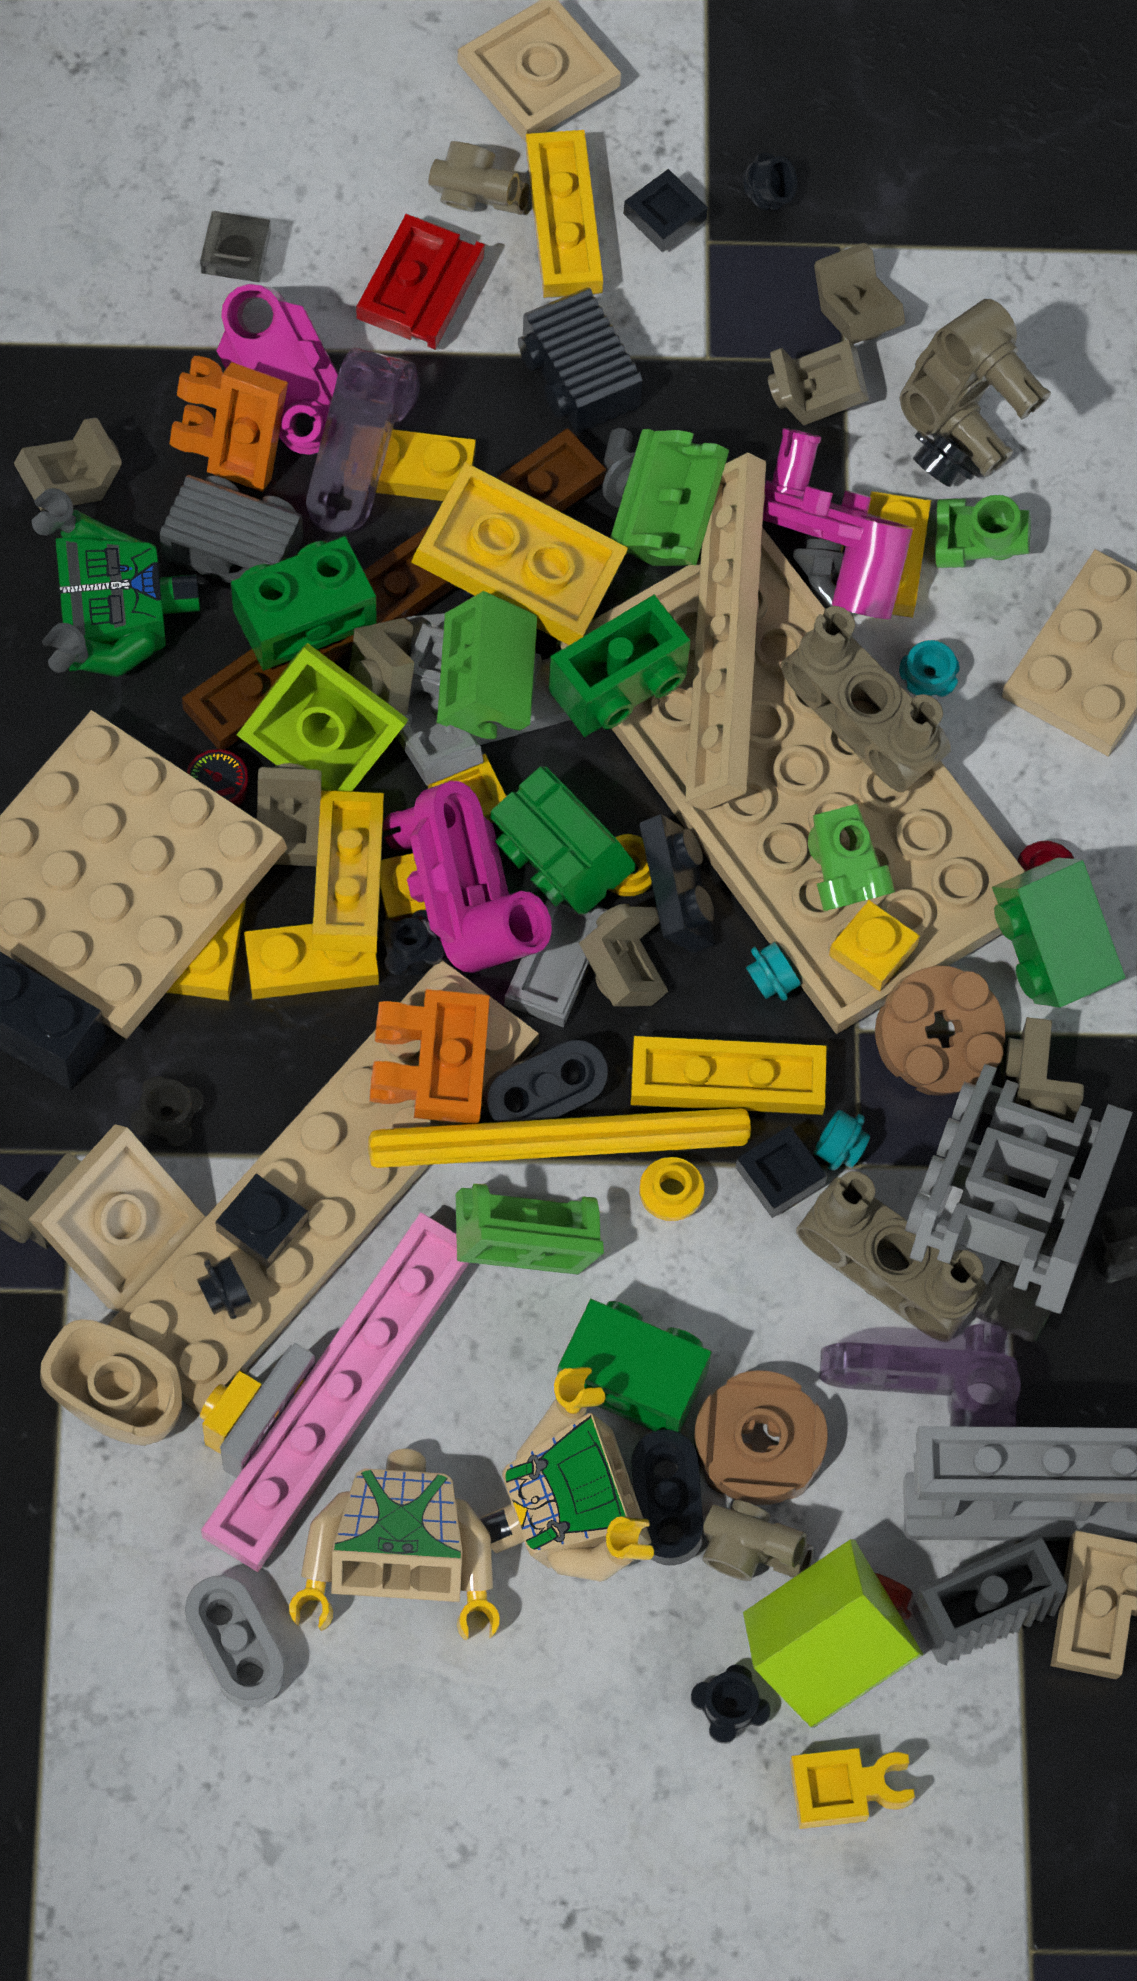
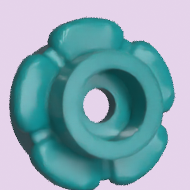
M935 640L922 641L916 644L900 662L899 675L902 680L907 682V690L914 696L925 694L945 697L958 684L956 674L960 671L959 662L953 651L942 642ZM927 668L933 669L935 675L927 676L924 670Z
M773 942L759 952L755 946L751 949V953L756 961L748 965L746 969L764 998L767 999L777 993L782 1001L787 1000L786 994L802 984L777 944Z
M838 1110L831 1118L814 1149V1155L828 1162V1169L835 1171L842 1163L852 1168L857 1163L870 1139V1134L862 1130L864 1116L858 1114L853 1118L845 1112Z

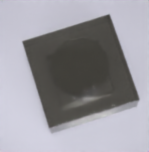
M212 211L200 258L201 273L260 283L271 235L270 220Z

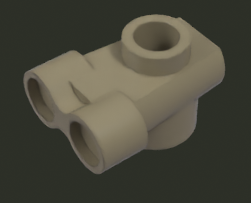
M451 141L446 159H435L429 173L428 184L438 193H442L440 202L463 211L473 212L476 202L491 205L496 210L522 215L526 210L530 195L529 184L519 181L518 173L492 168L496 155L485 148L469 143Z
M734 1500L730 1510L713 1505L703 1526V1534L709 1544L702 1561L714 1570L742 1581L752 1580L759 1562L773 1567V1571L794 1578L810 1567L814 1548L806 1543L807 1534L805 1532L780 1523H768L771 1515L767 1511L741 1500Z

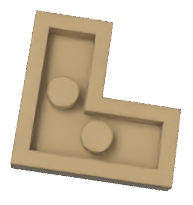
M1075 1531L1070 1536L1064 1574L1067 1588L1059 1607L1051 1666L1117 1679L1122 1676L1130 1617L1131 1615L1137 1616V1543Z

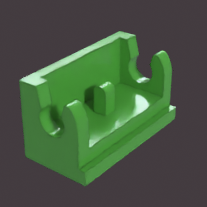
M642 429L610 539L628 547L626 553L652 566L696 565L729 450L718 444L691 443L694 435L691 432Z
M485 591L445 613L437 713L438 724L445 727L452 725L485 739L497 738V726L487 721L498 722L504 727L518 731L530 725L537 615Z
M473 1183L472 1189L461 1188L455 1194L457 1261L579 1275L604 1254L603 1241L600 1238L599 1204L594 1197L583 1196L581 1202L569 1201L568 1203L494 1195L490 1194L487 1185Z

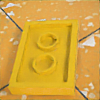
M464 462L411 562L474 596L485 591L537 615V629L570 645L584 636L628 547Z

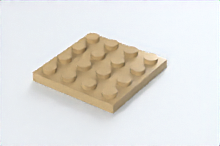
M91 710L0 815V952L102 1011L103 1023L127 1039L286 851L287 846L282 836Z

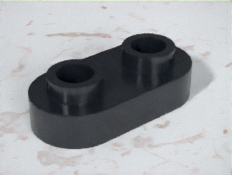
M580 1040L558 1042L496 1072L488 1080L483 1090L482 1105L484 1112L492 1123L555 1119L590 1102L601 1093L606 1084L608 1073L605 1058L595 1046L588 1042ZM568 1060L575 1061L580 1069L579 1077L573 1084H567L561 1077V1068ZM512 1087L518 1088L523 1095L522 1106L514 1112L509 1111L504 1104V1095Z
M673 1430L653 1431L644 1436L634 1448L631 1459L633 1490L643 1519H648L650 1523L646 1528L652 1542L649 1545L654 1548V1556L651 1560L662 1565H679L693 1558L700 1550L704 1540L698 1456L692 1442L683 1434ZM661 1461H671L678 1467L677 1472L670 1478L658 1477L653 1470ZM674 1524L683 1530V1535L675 1542H665L659 1537V1531L666 1525Z

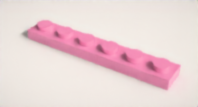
M420 1212L201 1529L203 1539L254 1571L259 1572L469 1265L468 1262L457 1261L456 1233Z

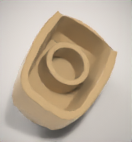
M80 1319L72 1321L59 1332L41 1362L40 1379L42 1387L47 1393L78 1419L105 1436L133 1445L146 1446L161 1441L176 1426L182 1411V1391L176 1365L150 1344L126 1332L94 1320Z

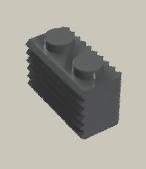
M187 475L184 485L180 488L179 495L176 496L174 505L171 506L170 514L166 517L165 525L162 526L160 531L163 560L167 563H175L178 567H186L190 571H197L201 575H208L212 579H220L223 583H231V581L240 578L246 570L259 564L273 565L295 556L303 540L302 515L296 513L291 504L274 496H265L262 500L239 493L238 488L233 483L217 476H209L206 480Z
M1037 1534L919 1587L911 1608L937 1662L947 1666L950 1657L959 1660L962 1652L971 1655L974 1646L983 1649L986 1641L995 1644L998 1636L1007 1639L1010 1630L1019 1633L1022 1625L1031 1627L1034 1620L1043 1622L1046 1614L1054 1617L1065 1594L1067 1584L1043 1538Z

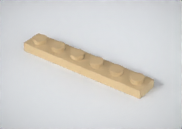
M746 453L725 464L702 543L685 803L702 811L747 792L766 461L750 453Z

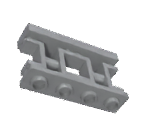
M984 1064L976 1085L965 1081L963 1083L953 1111V1119H948L936 1155L944 1158L933 1155L921 1189V1193L930 1195V1197L918 1193L905 1227V1231L916 1234L909 1258L922 1262L930 1246L940 1250L937 1260L950 1264L956 1246L960 1245L1020 1266L1013 1287L1026 1291L1029 1281L1041 1285L1035 1305L1061 1314L1133 1112L1108 1104L1102 1122L1090 1119L1093 1109L1080 1105L1074 1123L1013 1103L1018 1083L1007 1080L1004 1088L992 1085L997 1068ZM984 1112L992 1115L993 1118L990 1128L988 1127L981 1145H978L971 1141ZM1082 1146L1091 1151L1081 1178L1078 1180L1069 1177V1173L1079 1147ZM989 1168L1046 1188L1048 1191L1046 1197L1043 1198L984 1176ZM954 1186L962 1189L963 1192L950 1221L940 1219ZM1054 1221L1062 1224L1063 1227L1053 1254L1049 1257L1040 1254V1250L1051 1222Z
M918 1426L916 1432V1452L914 1453V1472L906 1473L903 1480L905 1536L909 1540L1024 1541L1039 1534L1044 1541H1070V1536L1075 1531H1081L1129 1542H1137V1428Z

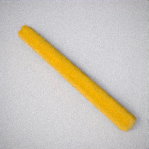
M735 1108L378 1129L372 1131L368 1138V1155L373 1167L384 1168L732 1147L747 1144L751 1135V1125L747 1110Z

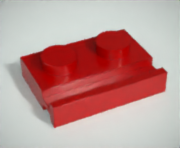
M405 214L356 306L357 319L409 340L415 337L426 341L427 347L436 350L484 259L485 244L476 241L475 245L460 240V234Z

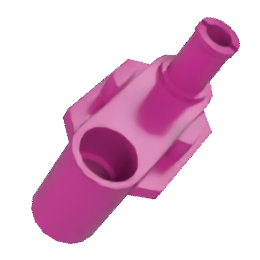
M247 284L237 287L228 294L222 305L221 318L225 331L216 351L225 369L233 362L288 382L279 437L288 448L300 454L311 455L326 450L334 443L339 434L340 420L336 409L345 387L304 306L287 303L279 292L267 286ZM256 298L266 300L273 311L272 323L265 331L260 333L250 331L245 326L242 318L243 309L246 304ZM302 413L315 418L313 430L307 436L301 434L296 426L297 419Z
M783 428V438L773 480L766 481L763 520L845 545L846 548L832 605L843 607L849 612L864 616L891 619L913 528L868 514L870 496L845 490L842 505L831 502L833 493L808 486L821 437L799 430Z
M459 781L442 783L422 791L417 797L414 807L387 815L383 822V831L400 826L401 832L384 837L385 841L395 851L404 852L412 848L417 870L413 871L407 878L410 896L419 903H425L430 929L441 938L446 956L456 968L463 972H476L535 954L546 947L552 932L551 917L547 907L539 897L531 892L519 891L509 895L499 848L495 842L496 835L493 823L483 817L479 800L470 787Z

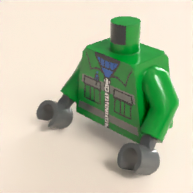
M47 489L34 500L36 506L48 511H42L32 519L34 531L39 535L47 536L60 529L61 536L63 537L56 538L63 623L55 625L42 640L44 646L57 648L48 659V664L52 671L61 673L69 668V671L85 670L114 677L122 676L151 656L154 651L161 650L166 646L163 614L200 611L196 574L159 577L155 545L142 542V540L107 526L77 510L73 511V503L70 497L60 489Z

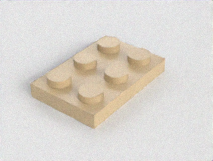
M1094 549L1005 684L1002 698L1108 757L1137 714V572Z

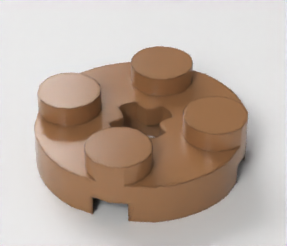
M932 966L918 970L901 979L892 988L893 990L887 996L884 1006L880 1007L876 1018L875 1037L882 1061L896 1077L901 1076L908 1084L917 1087L915 1089L917 1091L934 1096L958 1093L961 1091L964 1081L976 1085L984 1064L996 1068L1001 1062L1005 1042V1021L1002 1009L995 995L989 990L986 980L975 972H965L951 966ZM934 1013L942 1014L945 1021L952 1022L954 1025L955 1034L949 1037L950 1046L948 1048H942L938 1038L928 1039L926 1027L935 1023Z
M747 1371L728 1379L726 1385L718 1388L712 1396L710 1394L697 1415L694 1430V1447L697 1452L698 1463L704 1472L705 1480L710 1488L716 1492L726 1494L731 1499L745 1501L754 1505L781 1503L787 1499L797 1498L806 1491L809 1483L819 1472L827 1448L828 1430L825 1416L816 1402L815 1406L811 1398L801 1391L802 1386L786 1375L772 1371ZM755 1423L767 1424L768 1435L779 1437V1444L768 1446L764 1453L755 1452L751 1444L744 1443L742 1434L752 1433Z

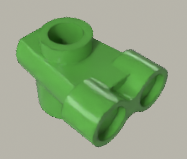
M1004 495L987 496L981 499L975 506H968L966 498L938 499L935 547L937 568H965L967 560L986 558L1006 560L1012 556L1030 554V510L1019 509L1018 505L1011 498Z
M858 803L813 815L814 826L809 833L808 848L813 859L822 868L824 882L816 883L823 911L895 892L888 865L880 866ZM843 829L847 832L850 839L849 850H846L840 843L839 837Z

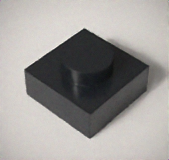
M667 169L624 201L623 214L663 253L707 220L708 207L674 173Z
M791 1126L786 1127L738 1157L735 1166L771 1218L823 1187L827 1178L825 1172Z
M256 1173L215 1221L216 1231L268 1269L308 1221V1210Z

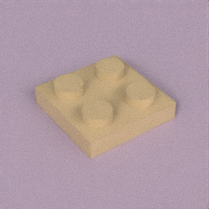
M539 0L458 49L457 63L525 143L526 134L544 133L620 87L621 72L558 0Z
M115 1124L28 1220L108 1309L120 1312L200 1224L205 1216L128 1127Z

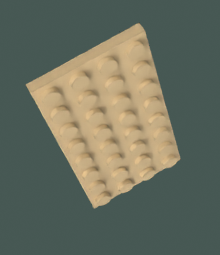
M762 527V554L760 558L758 590L759 608L755 640L756 659L753 674L752 721L750 725L748 758L749 775L747 779V792L705 811L685 803L701 558L698 559L696 565L684 567L590 622L584 636L655 594L691 640L687 675L682 684L665 697L655 698L653 695L635 706L630 716L621 724L612 728V730L683 827L689 829L695 835L703 854L770 944L773 942L777 944L802 985L800 986L834 1032L838 1034L881 1006H884L887 996L892 991L891 989L904 977L927 967L950 966L1002 934L994 915V907L998 903L992 886L1022 874L1025 870L941 761L904 792H897L885 784L845 742L839 739L836 733L791 688L781 670V662L799 648L801 639L807 632L814 629L817 616L819 614L823 616L825 608ZM557 640L555 653L569 645ZM861 700L852 703L862 713L876 714L879 712L877 707L870 702ZM857 803L869 831L880 866L888 865L895 889L894 893L868 900L920 936L917 948L880 992L829 956L831 944L868 900L823 911L816 883L824 882L822 868L813 859L808 848L809 833L814 826L813 815ZM843 829L839 837L840 843L846 850H849L850 839L847 832Z

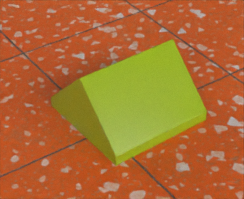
M307 643L291 660L237 733V736L276 765L292 763L304 766L310 770L321 771L322 791L352 792L409 719Z
M849 1539L743 1612L753 1668L811 1728L817 1727L924 1655L854 1539Z

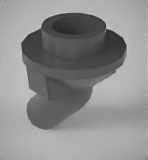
M616 428L611 431L603 460V466L606 468L603 495L608 503L617 508L620 507L636 453H630L633 444L632 433L623 428Z
M809 539L807 540L806 549H796L793 551V558L808 576L810 590L822 606L827 609L833 606L832 601L836 589V584L833 580L840 573L844 556V545L829 540Z

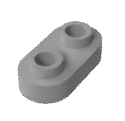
M212 1576L200 1581L193 1587L187 1597L185 1615L189 1631L217 1685L228 1700L239 1706L256 1707L269 1702L277 1695L284 1681L283 1658L251 1595L243 1584L231 1577ZM216 1607H226L233 1615L228 1623L215 1625L207 1619L209 1612ZM250 1664L260 1667L263 1675L259 1681L247 1684L238 1678V1673L242 1667Z

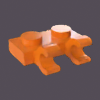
M194 356L191 361L190 374L185 372L180 374L177 396L190 403L203 404L217 409L215 420L213 415L206 409L195 405H186L182 423L175 421L172 424L169 444L184 452H193L209 457L208 473L263 492L272 479L288 382L233 362L229 364L223 373L221 367L215 361L202 356Z
M426 989L423 1007L391 1001L379 1002L375 1042L397 1045L420 1040L418 1066H410L389 1061H374L369 1101L381 1104H397L407 1100H415L414 1118L479 1124L490 995Z

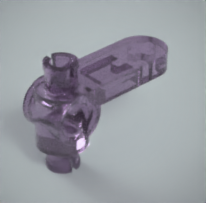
M357 347L352 348L345 356L337 377L306 499L308 514L319 528L335 533H350L359 529L367 521L372 509L394 422H400L406 416L407 412L415 405L419 396L420 383L414 363ZM343 485L345 486L343 491L344 497L352 500V505L349 511H339L335 519V508L327 505V497L329 493L338 494Z
M985 1324L966 1327L964 1329L965 1350L845 1342L825 1346L820 1351L819 1379L827 1385L844 1389L948 1396L947 1405L951 1427H1016L1017 1398L1021 1386L1018 1362L1013 1357L1005 1355L1007 1331L1000 1326L991 1325L990 1336H987L986 1343L984 1342ZM973 1384H987L996 1390L1000 1400L993 1404L979 1403L970 1396L967 1388Z

